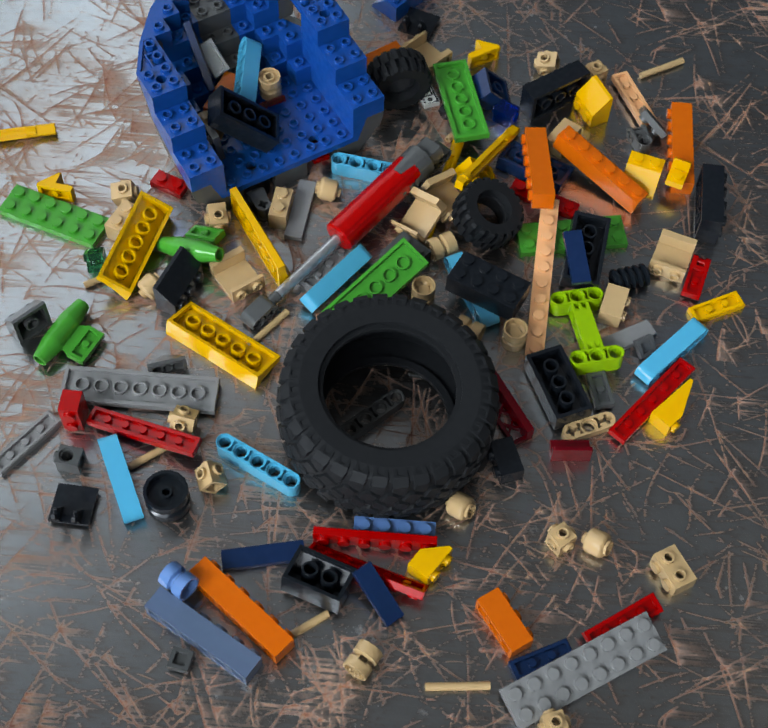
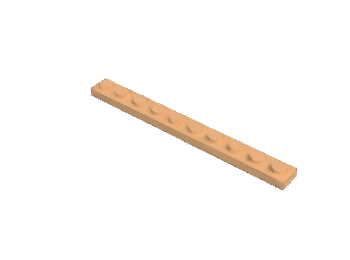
M557 199L554 201L553 209L540 208L524 360L526 355L545 349L560 201Z

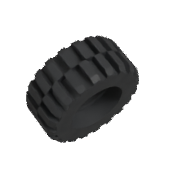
M399 47V49L393 48L388 52H382L380 56H376L373 62H370L367 66V74L383 93L384 109L388 111L393 109L397 111L401 110V108L406 109L412 104L415 105L418 103V100H422L425 97V94L429 92L432 85V76L424 56L412 48Z
M488 177L475 179L461 191L452 206V218L455 219L453 223L458 228L460 236L463 235L466 242L473 243L472 246L477 248L480 246L484 250L489 248L490 250H495L503 247L518 233L524 221V213H522L524 209L523 205H520L521 200L519 196L514 194L515 191L512 188L507 187L508 184L500 183L498 179L493 178L490 180ZM477 204L489 207L495 213L498 224L486 220L481 215Z

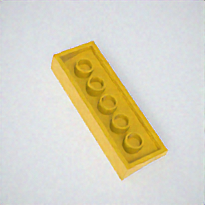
M237 187L229 189L232 212L279 287L291 273Z
M140 191L96 279L112 288L127 301L164 229L173 207Z
M192 301L167 320V335L255 390L273 367L280 362V355Z

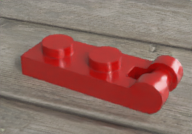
M693 255L681 296L699 301L712 259L699 258V255Z

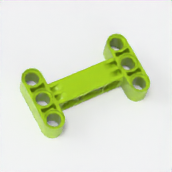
M599 287L559 291L553 293L550 298L549 312L552 315H569L580 350L573 351L569 358L577 376L592 372L617 370L621 368L625 354L621 346L603 345L592 313L601 308L604 293Z

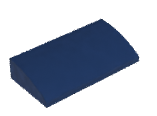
M513 140L498 157L496 168L526 182V166H523L525 155H522L523 144ZM550 157L555 194L559 195L575 168Z

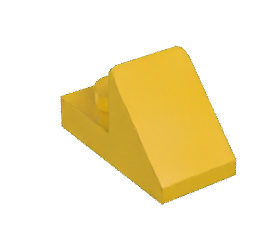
M476 40L475 51L468 53L467 65L471 70L499 59L500 46Z
M675 157L665 185L682 190L693 162Z
M61 173L52 175L37 183L38 192L73 203L76 199L73 186L64 184Z

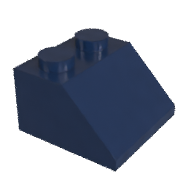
M486 67L472 76L476 93L483 109H505L506 103L512 106L507 82Z

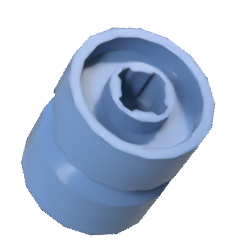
M173 561L162 570L158 582L164 588L171 590V593L180 601H184L195 592L199 579L190 571H186L180 563Z

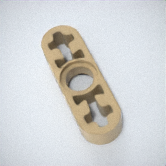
M602 412L568 423L563 427L561 437L563 440H584L608 432L615 424L616 418L610 412ZM603 419L610 421V423L603 422ZM591 424L594 430L586 431L583 425ZM570 430L571 433H574V436L567 434V432Z

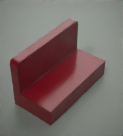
M550 440V461H590L593 447H590L589 440Z

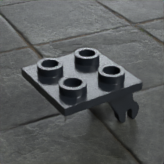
M410 7L399 25L398 31L415 36L426 30L428 41L440 20V16Z
M59 483L48 521L89 527L99 489Z

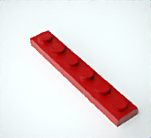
M680 357L609 429L608 434L624 445L650 418L652 411L671 396L694 373L696 368Z
M94 406L86 420L88 426L116 433L120 436L192 458L195 457L202 443L200 437L98 406Z
M313 527V542L321 545H328L329 543L337 544L341 547L354 545L365 549L378 547L381 550L399 549L403 552L437 547L438 536Z
M315 542L308 547L357 569L367 563ZM373 564L389 590L407 594L409 598L414 600H423L429 585Z

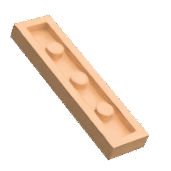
M627 71L611 76V81L639 126L644 124L639 118V109L644 105L656 118Z

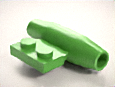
M194 225L185 234V237H160L156 247L158 251L173 257L179 247L182 246L199 262H220L224 257V250L222 247L217 246V244L226 236L224 229Z
M76 299L51 325L42 337L33 355V359L37 363L45 366L63 350L68 358L84 366L105 337L104 333L89 325H81L89 309L85 301Z

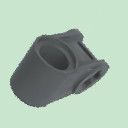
M642 124L636 128L628 127L626 135L634 151L649 155L653 139L648 132L647 126Z
M261 187L247 192V202L257 219L261 222L269 221L268 213L271 201L265 189Z

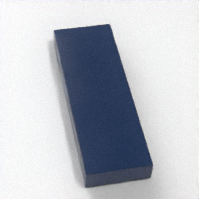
M582 230L563 231L562 236L572 285L590 284L591 276Z
M368 561L352 572V575L385 627H388L404 615L371 561Z
M567 638L508 661V665L515 680H518L572 651V648Z

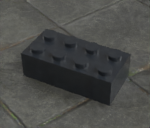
M577 60L568 63L560 69H555L553 72L541 76L532 82H527L522 87L520 111L532 122L574 102L576 92L589 81L590 72Z
M221 85L208 96V126L265 153L269 152L279 143V114Z
M705 163L702 165L695 186L694 239L698 240L697 242L716 244L718 237L722 235V226L725 227L727 216H724V212L726 211L727 202L724 201V198H726L727 187H724V184L727 181V173H724L725 166Z
M580 211L574 212L569 231L582 230L591 283L572 285L565 252L559 282L560 286L574 289L599 286L611 218Z
M464 251L447 276L445 290L509 320L516 316L528 297L531 282Z
M561 344L525 356L523 368L554 430L563 428L568 423L591 416L593 406Z

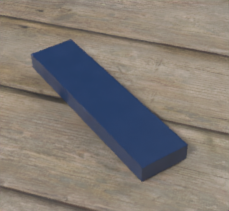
M191 18L185 19L183 25L207 89L209 91L214 90L216 85Z
M296 540L221 550L223 572L289 564L300 544L304 546V541Z

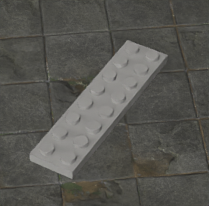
M66 365L58 399L60 401L63 389L83 391L87 405L174 411L176 405H186L192 409L200 410L199 414L215 415L220 377Z
M647 611L498 691L517 728H526L540 720L544 711L555 708L557 711L666 651L667 648Z

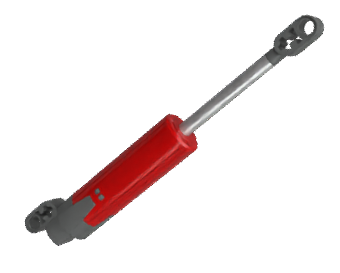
M424 137L416 146L412 145L407 148L327 224V231L331 237L268 297L264 294L257 297L242 312L240 320L253 331H258L276 314L278 310L277 303L338 245L343 249L351 250L410 194L413 186L417 187L429 174L435 173L449 159L452 151L437 140L433 142L428 137Z

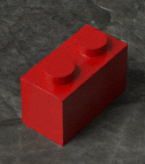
M63 389L58 413L64 428L72 432L85 430L89 409L83 391Z

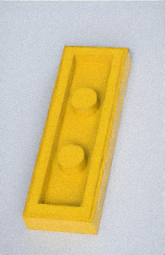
M733 291L691 306L687 309V313L691 319L696 318L699 322L705 323L743 309L746 304L738 292Z

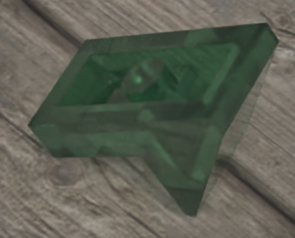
M104 247L85 250L83 257L84 262L87 263L88 273L100 272L106 260Z

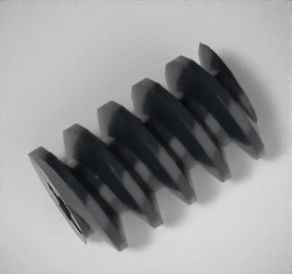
M642 263L632 265L631 267L626 266L624 269H612L609 272V283L615 285H624V287L629 288V284H631L633 289L636 288V283H638L639 287H643V281L647 286L650 285L649 270Z

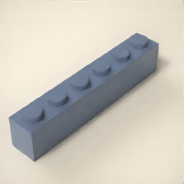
M160 586L144 605L148 615L244 684L248 685L262 667V655L256 649H249L244 646V642L239 637H232L227 634L228 631L222 625L213 624L209 616L203 612H200V614L196 612L191 603L186 600L180 601L171 593V590H166Z

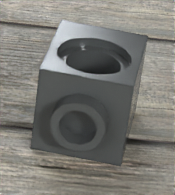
M60 444L58 451H55L53 456V462L58 471L81 475L87 459L84 448Z

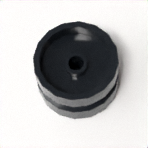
M161 470L152 474L143 486V497L149 514L155 520L164 523L177 521L188 512L191 506L188 484L185 478L178 472Z

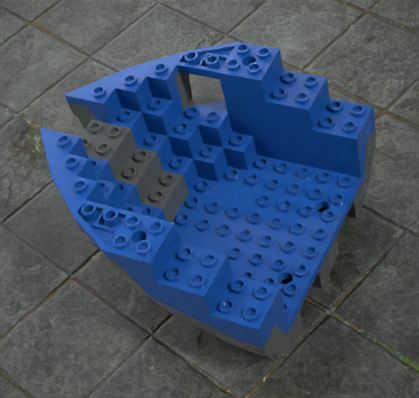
M155 0L149 10L139 42L137 79L143 96L146 99L150 117L155 124L167 154L199 204L204 203L207 205L225 202L226 210H230L232 206L229 189L237 187L245 200L244 189L267 179L271 180L275 188L276 186L283 187L308 176L307 162L330 152L332 155L336 152L355 155L370 138L374 130L380 126L384 114V95L367 74V57L349 35V18L335 0ZM294 6L300 12L301 20L290 16L293 14ZM191 18L200 44L209 38L213 40L230 68L227 71L236 74L239 44L241 39L246 36L262 44L259 72L269 67L275 68L280 72L282 95L279 99L275 101L262 99L259 91V82L257 86L256 103L279 114V143L269 152L260 151L224 133L220 141L225 159L220 160L208 142L205 124L198 113L203 111V106L213 90L209 91L205 84L183 25L185 19ZM223 74L217 78L213 77L215 85L218 84Z

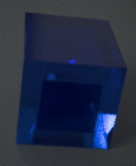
M502 99L492 109V121L508 128L518 120L520 107Z

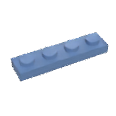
M354 516L353 529L435 536L436 522Z

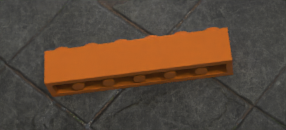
M672 102L670 109L667 108L666 119H669L666 125V132H669L666 139V145H669L666 157L669 158L667 172L670 171L675 157L693 163L682 190L670 186V193L691 195L695 184L692 103Z
M570 125L558 134L552 147L625 210L632 214L642 205L649 193Z
M525 127L524 134H521V144H523L522 155H525L523 166H526L525 178H527L526 189H529L528 201H531V208L553 209L556 194L546 127Z
M206 556L189 570L199 579L197 589L274 663L278 664L295 647L293 633L287 628L283 629L274 615H268L259 601H253L244 587L241 586L239 588L230 574H224L215 560L212 559L210 561Z

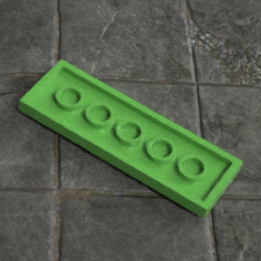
M466 59L433 64V71L455 143L489 138L490 133Z
M18 184L15 185L0 206V215L91 249H95L105 234L104 224L109 219L108 217Z
M621 215L603 216L611 218L606 250L627 248L628 241ZM571 219L557 221L554 254L565 253L562 233L563 231H569ZM539 222L523 223L521 229L516 234L521 257L535 256Z
M403 237L324 308L321 313L328 308L334 310V305L345 300L353 302V298L367 295L368 298H372L373 294H387L388 297H392L393 294H398L427 268L429 262Z

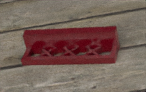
M495 370L499 387V401L502 404L498 412L497 425L505 437L511 436V430L520 432L522 437L514 440L517 446L532 439L534 428ZM501 414L509 416L511 424L503 423L500 419Z

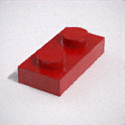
M158 170L150 181V186L179 199L188 190L184 180L162 170Z

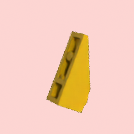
M691 378L653 410L648 422L665 437L670 432L675 433L681 426L680 420L683 416L693 383Z

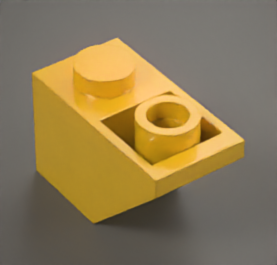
M451 546L420 549L408 563L407 572L421 583L427 585L431 581L434 583L440 576L441 572L439 571L442 567H447L451 563L453 548Z

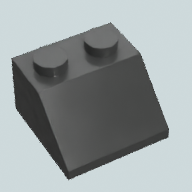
M37 299L26 304L24 308L11 314L4 320L8 331L20 344L25 343L52 325L45 302Z

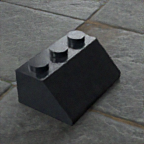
M182 246L179 247L153 286L157 309L174 315L186 305L189 297L194 295L196 286L204 278L202 264Z
M300 544L282 575L281 590L338 615L347 599L354 580L352 572L357 570V568Z

